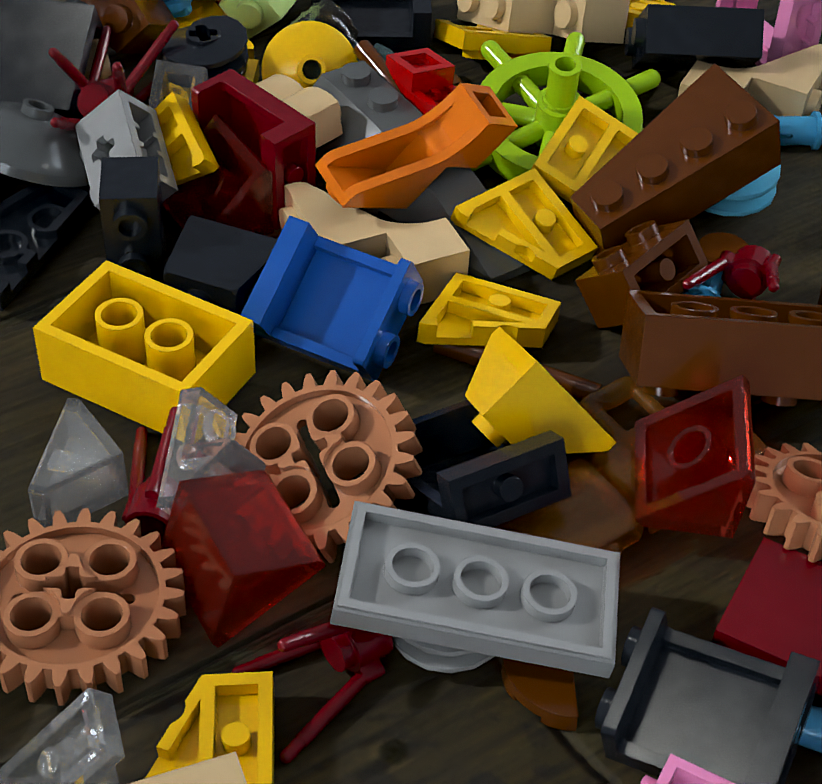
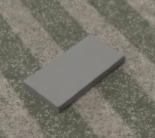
M354 501L330 624L610 678L615 666L620 553Z

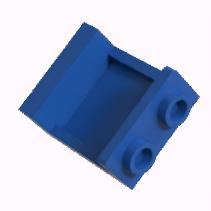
M289 215L241 316L253 320L254 333L257 336L350 373L357 372L361 377L375 381L378 379L382 368H388L397 355L400 345L398 334L407 316H413L421 304L424 294L423 279L414 263L401 258L398 264H394L318 236L309 222Z

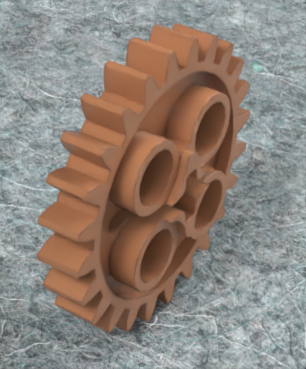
M330 370L324 385H318L311 373L306 374L303 389L296 392L289 383H282L281 391L283 398L277 402L265 395L260 397L265 411L260 416L251 413H244L242 415L243 420L249 427L247 433H230L228 439L237 449V452L220 457V462L229 472V474L218 479V485L227 495L221 503L233 518L231 522L244 538H248L259 552L263 553L270 549L280 562H284L293 551L302 565L308 566L315 550L319 549L329 563H333L337 555V545L346 544L354 501L397 509L394 505L395 499H413L415 496L406 479L422 474V469L414 457L423 451L414 433L417 428L408 411H405L398 396L395 393L387 395L381 382L378 380L366 386L362 377L357 372H354L346 383L343 384L336 370ZM305 425H307L312 440L320 450L319 458L339 496L340 503L335 508H332L329 494L319 480L320 472L301 436L300 430ZM364 472V474L358 477L357 479H353L359 473ZM306 500L301 506L295 508L299 503Z
M787 443L782 444L780 451L767 447L764 455L756 454L752 464L749 465L741 490L744 493L742 505L752 508L749 516L751 520L766 523L763 531L764 534L784 536L786 541L783 548L787 550L803 548L809 551L808 561L812 563L822 559V452H819L809 443H803L801 451Z
M83 508L77 521L67 523L61 510L55 511L53 526L46 528L34 518L28 519L29 534L23 538L14 532L5 531L3 536L6 549L4 551L0 550V681L5 693H10L25 682L29 702L35 703L45 690L49 688L55 690L58 706H64L71 690L81 688L84 697L91 703L95 702L98 684L106 682L118 694L124 692L122 674L127 671L140 678H147L149 673L146 656L166 660L168 657L166 639L180 638L179 617L186 615L183 570L176 566L174 549H162L159 532L155 531L142 537L140 520L136 518L122 528H119L115 511L108 512L100 523L92 522L89 508Z

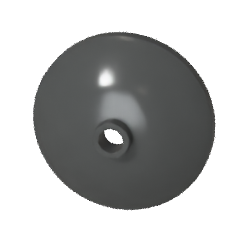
M31 98L24 99L23 103L0 101V173L42 185L56 187L89 186L84 162L80 157V145L76 130L60 129L51 126L50 120L52 118L63 117L54 112L52 105Z

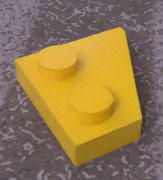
M535 168L455 206L450 218L455 225L550 280L592 259L598 249V246Z
M456 272L420 320L417 342L439 345L486 346L490 335L500 326L521 347L542 348L558 322L561 302Z

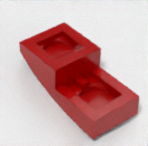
M429 48L386 55V66L399 90L423 115L437 106L456 88L453 85L455 65Z

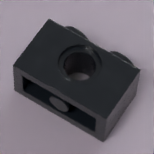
M158 156L104 157L101 163L99 206L106 260L164 284L166 235Z

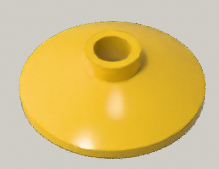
M301 21L283 28L269 42L262 59L261 75L262 80L275 74H283L291 77L300 83L303 88L312 87L318 79L311 80L304 76L302 68L306 61L313 60L317 62L321 70L320 75L341 68L345 64L358 61L353 52L352 45L337 29L322 22Z

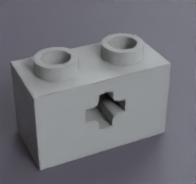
M118 89L76 123L75 129L80 145V157L84 162L90 186L89 194L94 206L99 210L101 163L104 157L158 156L162 202L178 191L155 109Z

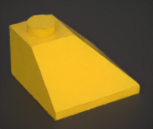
M500 326L490 335L465 397L479 412L471 422L497 448L506 440L512 445L549 430L564 438L566 454L609 451L617 443L548 371Z

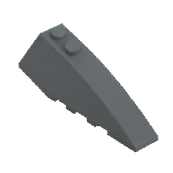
M364 60L351 62L341 68L323 73L312 87H318L327 91L338 101L341 108L343 134L316 148V163L333 149L408 124L423 116V114ZM447 167L407 209L363 208V210L377 218L387 215L398 223H423L447 218L470 249L468 274L472 277L499 284L533 270L455 225L450 219L455 206L487 191L470 168ZM316 168V175L326 184L325 180Z

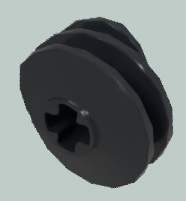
M226 15L201 18L193 22L191 26L178 28L161 51V67L164 75L171 81L185 86H196L229 69H233L242 75L246 71V64L249 58L246 28L238 20Z

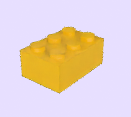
M107 260L33 327L42 380L160 433H163L170 409L178 406L182 410L176 440L189 446L256 373L253 320Z

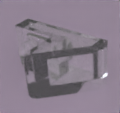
M202 387L180 391L156 507L195 532L206 531L266 468L265 462L234 440L238 415Z
M87 688L0 768V784H119L115 766L125 758L112 694Z

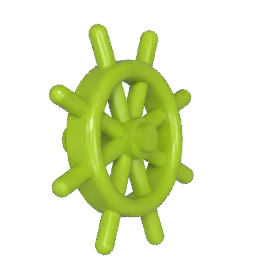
M572 32L567 36L563 52H538L511 59L497 42L493 40L485 41L481 46V54L494 70L486 76L481 85L490 86L515 123L523 127L514 130L477 169H470L475 171L489 165L496 173L508 181L531 170L580 96L577 91L590 95L585 99L603 111L609 109L614 118L635 132L640 133L644 129L642 128L643 113L637 96L659 85L661 81L659 72L654 69H648L625 80L608 66L582 56L585 38L580 32ZM540 86H547L546 88H544V89H542V90H540V89L538 88V87H540ZM517 93L529 107L503 101ZM534 143L540 147L538 156L522 150Z

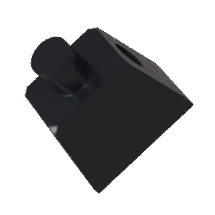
M191 215L187 219L164 267V284L241 315L278 239Z

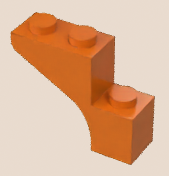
M460 82L443 101L418 119L333 149L326 153L315 164V167L326 182L327 192L342 208L407 209L447 167L477 169L518 126L490 86Z

